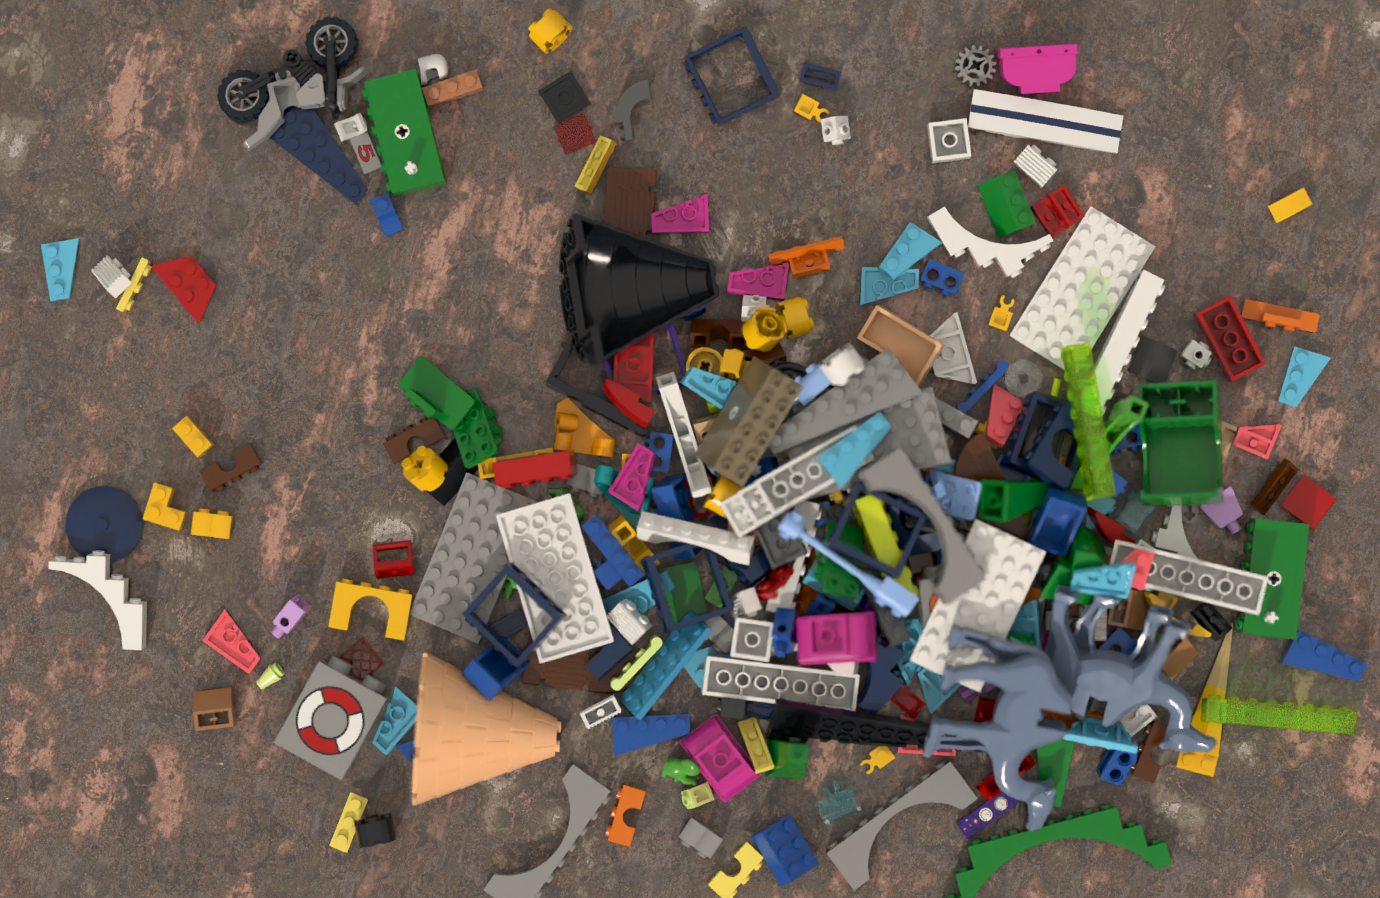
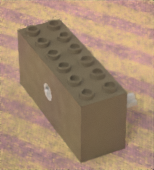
M754 356L694 456L711 469L744 486L750 474L756 476L761 472V466L757 463L804 386Z

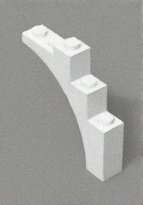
M945 207L927 217L949 257L954 255L957 258L966 253L964 249L967 248L978 267L983 266L984 268L994 263L992 259L995 258L1006 278L1010 275L1014 278L1021 274L1022 271L1020 269L1024 267L1021 260L1023 259L1025 262L1035 257L1034 252L1039 249L1041 252L1051 247L1050 243L1054 241L1049 234L1036 241L1023 244L990 242L965 230L952 218Z
M671 372L656 377L693 498L712 493L703 462L694 456L698 446L675 373Z
M1182 505L1168 506L1170 507L1169 513L1165 514L1163 519L1165 529L1157 528L1152 533L1151 542H1153V547L1173 551L1176 555L1198 560L1185 536L1182 525Z
M94 550L93 553L87 555L86 560L85 557H74L73 560L66 559V556H55L54 559L49 561L48 569L64 571L75 575L91 584L102 594L118 620L122 636V649L143 650L146 647L147 602L141 601V598H130V601H128L129 578H124L122 574H112L110 577V554H104L103 550Z

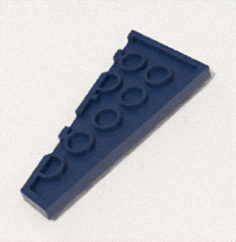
M287 107L283 113L285 122L271 135L270 139L357 205L368 189L314 108Z

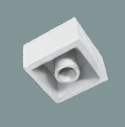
M967 118L928 123L927 130L932 163L971 158Z
M735 618L730 657L769 662L773 623Z

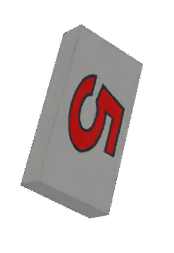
M368 132L350 139L364 175L382 168Z

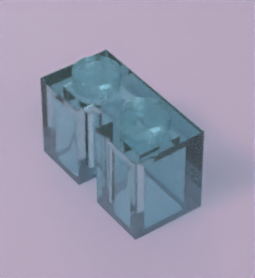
M1139 489L1135 492L1132 490L1126 498L1128 501L1124 507L1120 506L1114 514L1116 516L1114 520L1125 526V529L1132 534L1137 532L1155 507L1145 506L1141 500V490Z

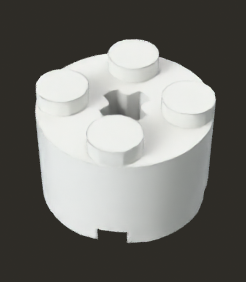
M850 343L844 345L846 349L843 351L840 348L834 351L822 361L824 364L819 365L832 385H844L850 380V375L854 372L858 374L865 368L863 365L864 361Z

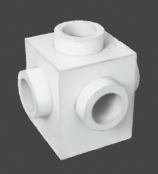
M833 116L821 119L824 142L840 145L843 144V140L851 139L848 116Z
M743 295L741 321L746 322L758 308L769 307L770 305L766 304V297Z
M1191 340L1180 357L1186 361L1185 364L1195 370L1196 368L1207 367L1212 359L1209 357L1212 352L1208 350L1210 347L1201 341L1197 343ZM1196 353L1199 354V359L1196 358V356H1195Z

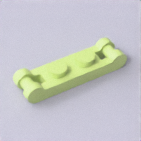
M651 636L650 644L645 649L641 648L635 654L636 659L632 663H626L621 669L623 672L618 677L611 678L610 685L612 689L620 690L662 646V640L659 636Z

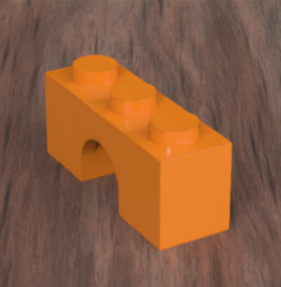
M624 784L623 788L619 787L616 796L619 799L618 806H613L611 817H614L613 824H608L605 834L609 836L608 841L630 847L635 827L625 823L623 814L629 808L641 810L646 790Z

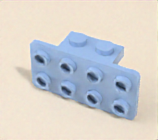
M929 470L934 485L932 496L941 503L943 513L954 519L960 517L974 520L982 484L977 481ZM911 500L906 502L907 504L918 506Z

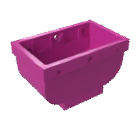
M1077 44L996 49L1000 76L1007 84L1017 86L1018 94L1060 92V84L1069 81L1076 71Z
M875 612L798 616L796 619L797 653L800 665L877 661Z
M717 713L678 741L690 759L698 762L701 767L700 772L723 803L763 775L762 773H755L749 755Z

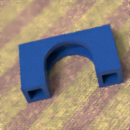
M597 514L581 526L629 587L645 575Z

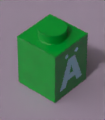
M1011 630L1006 636L1008 641L1036 645V638H1033V632Z

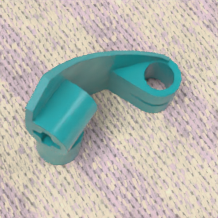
M597 465L594 484L637 531L642 511L648 513L651 511V489L655 479L649 478L641 512L608 493L620 472L608 466Z

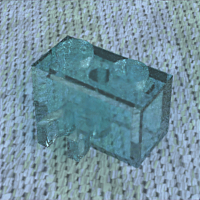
M834 782V795L828 791L827 786L823 787L824 792L829 797L815 803L826 825L861 810L857 797L851 787L839 792V786L837 782Z

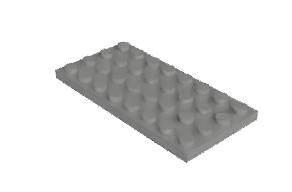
M933 387L921 389L923 394L891 406L887 410L879 411L890 424L891 429L872 450L871 453L875 459L857 469L842 489L834 483L808 499L851 489L854 482H860L859 474L900 447L909 454L910 463L913 467L916 466L919 471L951 463ZM877 413L846 427L838 428L829 434L819 436L810 442L807 441L797 445L795 448L788 450L790 460L798 458L853 426L858 428Z
M466 472L411 607L410 615L480 644L482 636L479 634V630L475 626L469 625L462 614L502 568L510 563L496 515L538 503V501L507 488L502 489L500 485L496 486L495 483L480 479V477ZM508 575L501 580L474 611L486 625L489 623Z

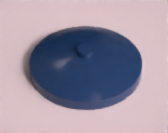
M109 486L94 487L81 493L69 507L65 522L66 534L72 547L82 557L87 558V555L93 553L94 550H103L104 554H110V562H115L129 555L138 545L143 532V517L136 501L123 490Z

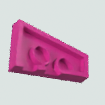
M708 194L652 213L650 215L651 234L708 233Z
M789 262L782 265L730 272L727 293L759 295L767 299L784 301Z
M638 443L611 485L608 493L641 512L656 454Z

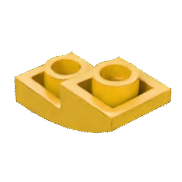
M1303 187L1270 204L1268 208L1276 223L1313 203Z

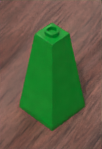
M982 479L979 518L1008 522L1041 505L1048 490V485L1043 481Z
M1067 555L1065 557L1059 556L1052 568L1053 571L1048 574L1042 584L1040 597L1054 600L1058 585L1070 588L1073 572L1071 571L1069 556ZM1080 592L1079 598L1074 603L1091 606L1094 594Z
M767 739V748L773 761L774 769L766 771L765 777L804 779L808 754L807 742Z
M1061 739L1034 749L1037 781H1045L1048 778H1053L1056 800L1053 810L1056 807H1061L1074 741Z

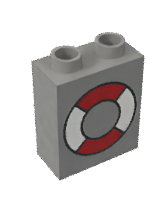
M332 655L328 663L321 660L316 665L274 743L334 777L343 780L380 716L389 696L382 693L386 687L384 682L369 674L365 675L363 681L349 675L353 666L341 658Z

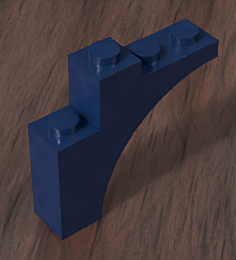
M877 633V661L868 662L867 678L861 693L857 697L859 706L869 714L874 715L877 714L904 683L900 677L902 674L894 668L905 655L902 650L903 645L898 644L892 647L887 637L883 640Z

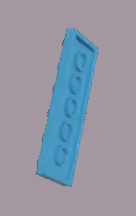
M690 609L681 622L698 615ZM704 621L672 631L630 686L623 692L619 699L637 719L641 720L713 631Z

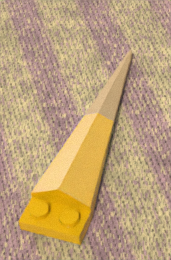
M1230 623L1232 629L1223 639L1191 720V725L1195 729L1216 739V746L1208 753L1196 751L1188 753L1179 752L1175 768L1214 777L1219 758L1233 623Z

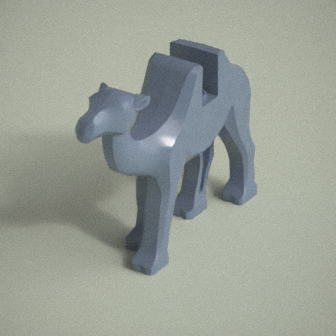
M1058 585L1054 595L1049 636L1044 653L1051 660L1057 677L1069 691L1072 703L1071 713L1076 718L1084 721L1092 705L1093 698L1098 701H1107L1102 727H1110L1136 707L1161 705L1170 712V721L1165 737L1159 745L1161 749L1170 748L1182 753L1195 751L1210 752L1216 746V739L1203 734L1191 725L1193 708L1190 697L1179 685L1166 676L1162 670L1174 640L1189 635L1191 625L1172 619L1174 610L1153 604L1149 610L1144 632L1139 639L1137 648L1130 655L1112 650H1098L1095 646L1096 622L1104 610L1117 605L1119 598L1094 594L1093 603L1080 616L1075 632L1072 634L1067 620V611L1069 604L1077 601L1080 592L1070 591L1069 587ZM1166 624L1161 640L1154 647L1157 640L1158 626Z
M952 624L947 644L948 649L954 650L963 644L975 646L984 650L997 663L982 660L961 666L945 664L940 689L947 690L958 681L981 680L1002 688L996 699L993 717L990 721L978 723L932 717L930 730L927 731L924 742L923 756L929 758L938 749L981 750L989 753L999 789L1012 798L1027 802L1029 819L1026 822V828L1029 831L1041 829L1047 816L1052 811L1056 800L1053 778H1048L1045 781L1027 780L1019 775L1018 768L1023 758L1031 750L1059 741L1065 737L1067 732L1064 721L1042 717V709L1071 714L1072 703L1069 691L1057 677L1049 657L1038 646L1008 641L994 637L989 633L979 632L967 627L962 628L959 625Z

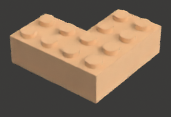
M880 305L875 306L857 337L879 352H883L889 347L918 388H920L945 346L942 342Z

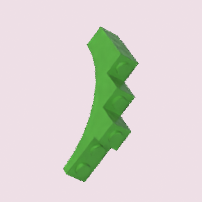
M1131 395L1114 404L1108 420L1100 424L1103 428L1094 443L1085 446L1071 489H1087L1089 492L1096 476L1113 449L1129 430L1142 421L1149 405L1148 403Z

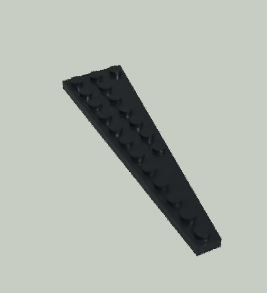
M776 699L765 739L789 740L790 737L801 738V741H808V738L820 739V742L826 743L830 740H837L838 743L890 747H906L907 744L918 745V748L923 749L926 734L930 730L931 724L849 711L841 708H831L823 705L807 704L805 702ZM972 750V752H984L981 750Z

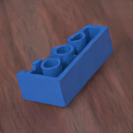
M686 473L665 477L651 489L652 499L656 503L658 515L693 523L694 510L689 507L688 503L690 491L685 489L684 480H687ZM669 542V550L690 543ZM701 546L673 555L674 561L696 556L702 550Z
M1300 629L1297 631V640H1289L1278 662L1355 681H1360L1368 666L1367 663Z
M689 713L645 715L641 720L637 719L634 715L612 717L614 756L690 733Z

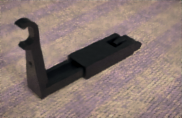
M562 342L561 345L564 350L546 381V385L582 403L581 407L631 433L645 437L647 428L645 429L632 421L616 406L589 392L585 394L558 380L573 350L571 344L568 345Z

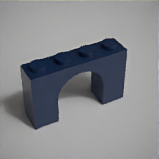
M1067 400L1061 403L1058 402L1053 407L1052 416L1043 423L1042 427L1044 429L1041 434L1039 433L1034 438V445L1025 453L1023 457L1025 460L1022 463L1024 468L1047 485L1059 490L1067 488L1075 473L1061 464L1053 455L1051 443L1056 432H1068L1083 444L1088 445L1094 443L1103 428Z
M922 472L920 478L930 486L933 492L934 485L930 472ZM888 492L887 496L893 499L895 497H898L905 500L906 502L909 501L908 498L893 492ZM887 504L886 512L892 520V531H895L898 537V549L903 551L913 528L905 527V523L908 520L905 518L902 510ZM920 530L909 556L942 550L938 532L932 533Z
M715 514L702 525L728 531L729 521ZM764 549L752 556L749 565L732 562L715 552L717 556H721L725 561L726 567L730 571H734L738 581L742 585H746L748 589L772 570Z
M609 623L614 642L605 644L602 650L585 664L599 681L634 651L631 648L632 645L625 637L618 633L619 631L612 623Z

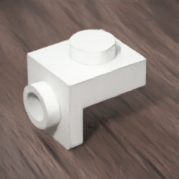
M361 113L334 124L341 142L367 131V122Z

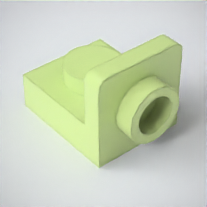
M708 782L681 791L682 802L687 809L696 808L715 800Z

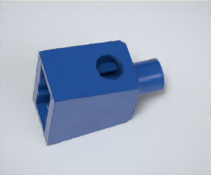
M777 607L771 638L774 655L778 657H784L785 653H792L797 642L796 609Z

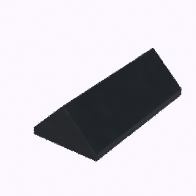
M456 438L439 455L448 466V471H445L444 482L437 489L430 492L427 491L443 506L459 491L466 472L474 474L478 470V464L470 469L464 466Z

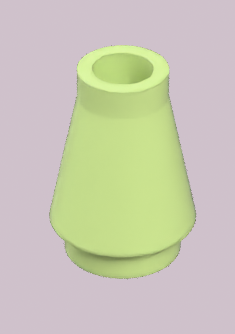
M275 662L266 668L259 679L256 680V683L263 690L281 680L285 672Z

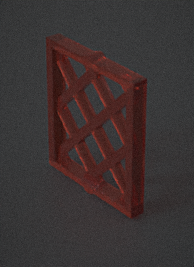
M362 637L339 656L342 660L350 661L351 665L353 661L359 662V669L352 668L350 673L361 682L364 679L361 678V671L373 675L384 664ZM357 643H361V650L354 649V646ZM365 644L369 650H363V645ZM351 651L350 658H344V654ZM353 652H360V659H353ZM363 652L370 653L369 660L362 659ZM372 654L377 658L378 661L372 660ZM362 662H369V669H362ZM378 663V667L371 670V664ZM353 671H359L358 677Z

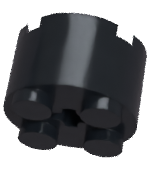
M391 813L382 814L380 818L378 814L367 816L366 821L365 818L353 821L359 848L371 847L380 843L385 844L396 840Z

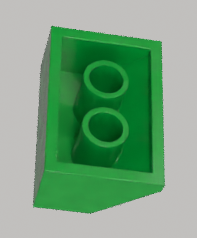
M1015 170L977 185L998 239L1033 226L1036 223Z
M1079 525L1068 549L1071 571L1108 566L1104 546L1090 528Z

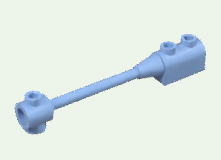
M812 363L805 370L807 374L803 378L799 375L794 379V381L804 387L791 408L799 402L805 407L831 384L819 367L821 363L817 365ZM706 465L710 472L718 478L720 473Z
M792 510L791 513L785 515L777 527L780 530L779 535L787 541L789 538L794 540L800 537L858 577L873 593V596L876 597L874 601L882 607L885 604L891 607L890 612L896 617L900 618L901 615L906 617L919 600L916 595L888 576H884L882 580H879L848 562L805 532L803 523L805 519Z

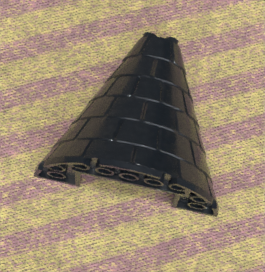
M573 213L567 221L566 225L570 228L567 233H563L559 257V272L562 275L564 274L562 285H559L560 300L566 330L572 331L571 345L578 358L584 364H589V366L600 365L612 356L640 342L655 331L661 330L673 321L682 318L694 309L705 305L719 295V286L716 284L715 279L716 268L711 260L682 251L670 245H664L644 236L642 238L598 220L593 221L577 213Z

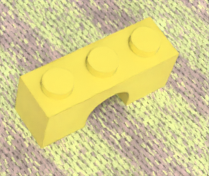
M748 841L734 854V857L741 864L740 871L735 875H728L720 869L708 882V885L722 898H732L738 892L736 888L740 883L744 885L751 876L749 874L753 869L757 871L764 863L762 861L764 858L762 854Z

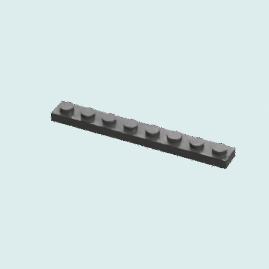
M844 501L825 509L829 520L837 521ZM849 514L845 523L855 526ZM863 542L862 553L870 556ZM861 563V571L882 580L877 570ZM860 581L891 646L893 647L908 641L911 637L901 617L898 618L890 612L892 608L885 604L882 607L874 601L876 597Z

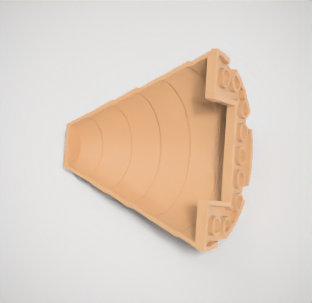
M423 651L416 719L412 805H419L483 780L487 781L506 772L509 773L529 764L554 757L555 752H559L560 740H556L557 733H561V721H557L558 718L538 708H534L504 691H501L493 699L489 700L462 674L463 670L429 652Z

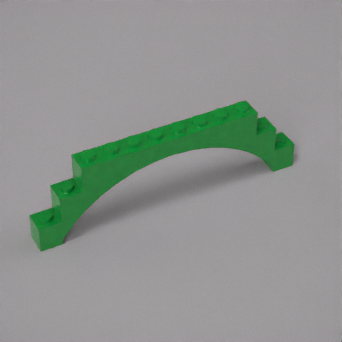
M1105 804L1100 806V810L1081 811L1082 814L1074 816L1073 813L1063 816V820L1056 821L1055 818L1046 820L1042 828L1035 831H1029L1027 828L1019 831L1016 828L1007 831V835L1000 836V833L988 836V840L982 841L981 838L971 840L970 844L966 846L972 868L963 866L957 868L958 872H954L960 895L952 893L945 895V898H974L990 875L1013 856L1041 843L1065 838L1097 839L1119 845L1150 862L1152 869L1171 865L1172 862L1166 841H1161L1160 838L1153 839L1147 845L1140 823L1136 824V821L1125 823V827H1122L1117 807Z

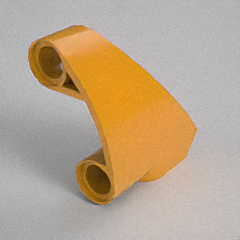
M568 397L558 402L554 420V427L556 429L554 449L561 451L574 450L575 453L613 458L615 439L592 422Z

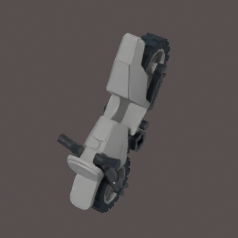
M325 17L324 20L319 19L316 21V24L310 27L309 33L307 32V40L305 41L307 52L318 66L326 69V74H320L315 71L306 60H303L297 50L290 49L284 53V62L280 67L262 76L250 70H236L235 73H229L227 78H223L221 86L219 85L218 87L219 93L217 94L219 106L230 119L237 122H251L252 119H258V131L244 141L243 145L246 150H252L271 137L285 122L283 113L289 106H297L301 109L325 106L331 110L332 119L334 120L339 118V110L341 112L347 110V88L359 82L368 72L362 66L353 74L340 79L339 72H341V68L339 69V67L348 65L347 63L354 59L353 56L358 50L356 33L347 21L341 20L338 17ZM331 30H332V31H337V33L335 34V36H334V35L331 36V34H330V31H331ZM325 32H327L328 37L325 35L323 38H321V36ZM342 33L345 40H337V38ZM318 41L324 42L325 45L319 48ZM339 44H345V47L342 51L340 50ZM237 85H239L240 89L238 92L233 90ZM230 94L236 95L237 98L230 101ZM239 101L241 102L240 109L233 105Z

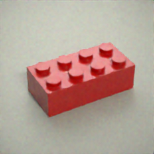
M1231 296L1193 314L1228 382H1232L1266 364Z
M574 450L492 463L496 486L501 485L502 489L515 487L517 482H520L521 486L535 484L537 479H539L540 483L554 481V477L557 476L558 480L573 478V474L577 473Z

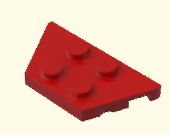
M193 256L152 265L155 273L197 323H200L217 287L214 281Z
M654 333L640 342L631 345L619 354L614 355V382L640 394V398L648 403L652 402Z
M780 566L772 569L768 573V577L755 588L759 600L776 599L779 595L777 591L780 587L783 588L795 570L791 566Z

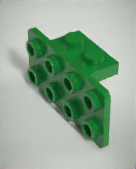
M422 356L415 361L399 382V387L409 397L407 401L415 407L419 406L423 409L421 411L423 415L429 419L431 417L438 419L450 430H455L475 405V400Z
M475 387L465 391L475 400V405L457 428L453 430L464 466L468 469L498 453L497 444L503 441L501 436L502 429L497 424L495 410L483 404L480 393Z
M834 520L827 522L826 538L821 542L826 545L836 523ZM845 523L837 541L862 552L864 531L861 527ZM815 549V555H817L814 565L815 581L822 582V591L856 600L859 597L860 579L818 549ZM836 552L838 555H840L841 557H843L848 562H850L851 564H853L861 570L860 562H857L845 555Z
M696 562L660 569L659 573L667 570L675 586L666 595L675 624L681 622L690 609L698 616L707 614Z

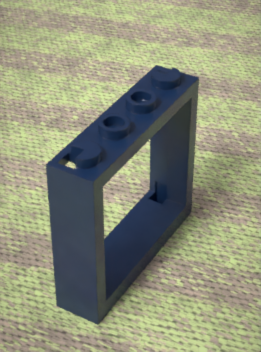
M747 26L684 56L685 62H683L687 73H692L694 79L691 81L696 90L700 89L703 95L700 99L704 107H709L711 113L708 115L712 123H717L718 127L780 97L776 84ZM742 37L770 94L721 118L693 61Z
M1034 391L1027 394L1025 400L1022 401L1023 408L1016 417L1015 422L1017 425L1010 435V445L1004 452L1005 459L1003 465L1042 481L1022 466L1023 461L1017 459L1036 403L1051 410L1058 403ZM1075 437L1064 465L1075 474L1066 489H1071L1086 446Z
M862 480L854 482L826 546L889 577L898 579L927 514L923 513V510L918 506L912 505L910 507L906 505V501L901 498L895 497L893 499L887 496L888 492L869 491ZM859 491L917 517L895 568L837 541Z
M686 544L641 559L665 633L734 611V601L728 595V583L722 576V565L720 560L716 558L714 551L704 547L723 608L676 624L655 561L700 546Z
M513 562L506 564L462 614L469 625L475 626L479 630V634L484 639L489 640L497 652L503 653L507 657L506 660L509 664L517 668L522 666L567 616ZM506 575L553 619L520 656L474 613Z

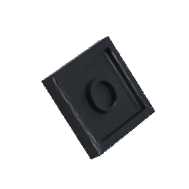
M571 71L538 91L558 124L591 105Z

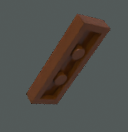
M1284 458L1260 492L1255 496L1251 505L1259 513L1265 515L1299 469Z

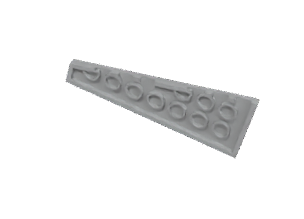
M888 347L864 365L865 368L858 374L854 372L850 375V380L842 386L839 384L781 425L768 444V447L776 456L795 448L797 445L807 441L810 442L819 436L870 417L872 414L887 410L891 406L906 402V400L920 396L923 393Z

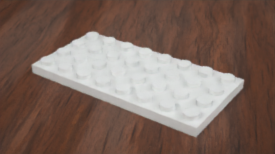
M1090 206L1085 217L1082 218L1009 336L1070 375L1075 376L1155 246Z
M565 494L496 515L509 561L513 562L567 614L565 619L536 650L539 662L544 663L614 642L571 494ZM517 585L534 641L553 619Z
M975 519L964 541V545L967 549L972 550L975 555L974 560L983 567L987 579L946 606L943 605L938 597L909 660L940 675L943 673L945 664L961 666L982 660L994 663L995 660L990 655L975 646L963 644L954 650L948 649L947 644L951 625H959L962 628L967 627L1005 639L1044 558L1045 551ZM981 680L958 681V683L979 693L985 683Z

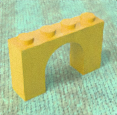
M343 578L341 582H336L328 627L349 630L352 610L356 602L365 596H375L386 604L389 612L385 637L406 640L413 594H409L410 590L398 588V592L390 591L391 587L379 585L378 589L371 587V583L360 582V585L352 584L353 580Z

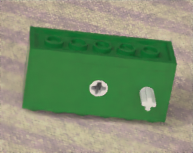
M412 69L365 81L362 93L364 99L369 101V106H366L368 116L374 121V124L371 125L373 135L379 140V143H376V147L380 157L383 156L384 161L381 162L383 173L389 179L385 181L388 192L392 193L394 197H399L447 184L418 71ZM403 130L406 131L405 137L401 136Z
M1249 518V522H1246L1245 533H1248L1247 541H1244L1243 552H1246L1245 560L1241 562V571L1265 577L1271 576L1274 579L1273 581L1267 580L1259 615L1239 611V617L1235 618L1234 624L1237 633L1297 640L1309 524Z

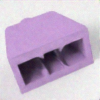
M1227 486L1223 489L1224 504H1199V509L1218 529L1227 526L1231 534H1234L1242 529L1236 519L1242 516L1243 512L1232 487Z
M298 594L291 598L273 620L276 626L272 629L271 633L279 639L284 633H290L312 608V605Z

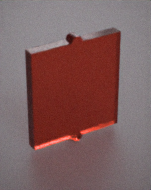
M585 113L554 125L559 138L558 142L561 143L565 155L596 143L592 133V126L589 125Z

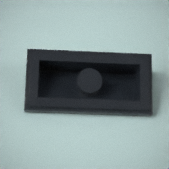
M1203 602L1190 612L1196 621L1212 634L1210 637L1215 642L1219 641L1232 629L1230 624L1210 603Z

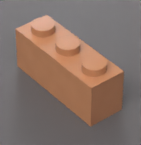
M476 69L422 88L429 109L484 90Z

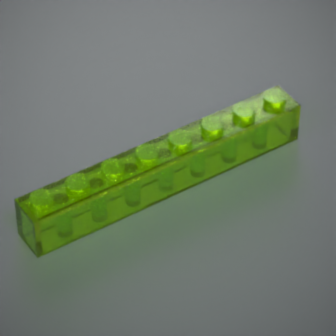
M1090 343L1068 345L1062 348L1061 360L1065 367L1064 378L1068 384L1067 397L1071 402L1070 414L1075 425L1074 436L1078 443L1077 455L1081 461L1080 473L1084 478L1085 485L1083 491L1085 496H1087V501L1116 496L1091 346Z
M1208 695V698L1202 699L1201 722L1347 735L1356 734L1357 711H1352L1351 707L1347 706L1333 709V705H1321V708L1314 707L1313 703H1302V706H1295V702L1291 701L1276 704V700H1265V703H1261L1256 698H1246V701H1239V697L1227 696V699H1220V695Z

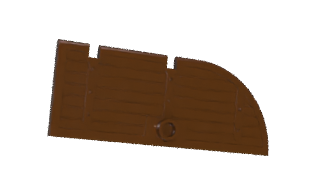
M608 167L605 224L642 238L644 236L653 239V236H646V230H651L650 215L654 213L656 192L648 191L649 186H656L657 170Z
M981 431L972 437L962 448L955 464L954 476L982 483V479L1005 480L984 432ZM979 499L975 519L1028 543L1027 534L1029 530L1022 515L1008 522L979 518Z
M531 634L528 637L527 648L533 642ZM604 645L544 663L539 662L537 652L535 651L528 659L531 663L524 670L523 683L539 685V680L545 679L544 686L583 691V684L589 685L588 692L619 693L625 691L647 662L620 690H614L610 685L611 678L618 677L623 672L621 669L628 662L632 663L636 659L635 654L641 648L631 647L634 651L600 681L585 664L597 655Z

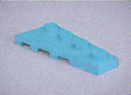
M878 412L817 458L840 489H842L887 434L891 426L884 416Z

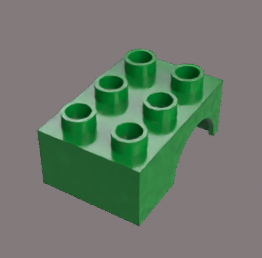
M1217 381L1138 384L1139 399L1149 404L1142 421L1139 423L1144 468L1141 500L1145 506L1224 504L1221 390Z

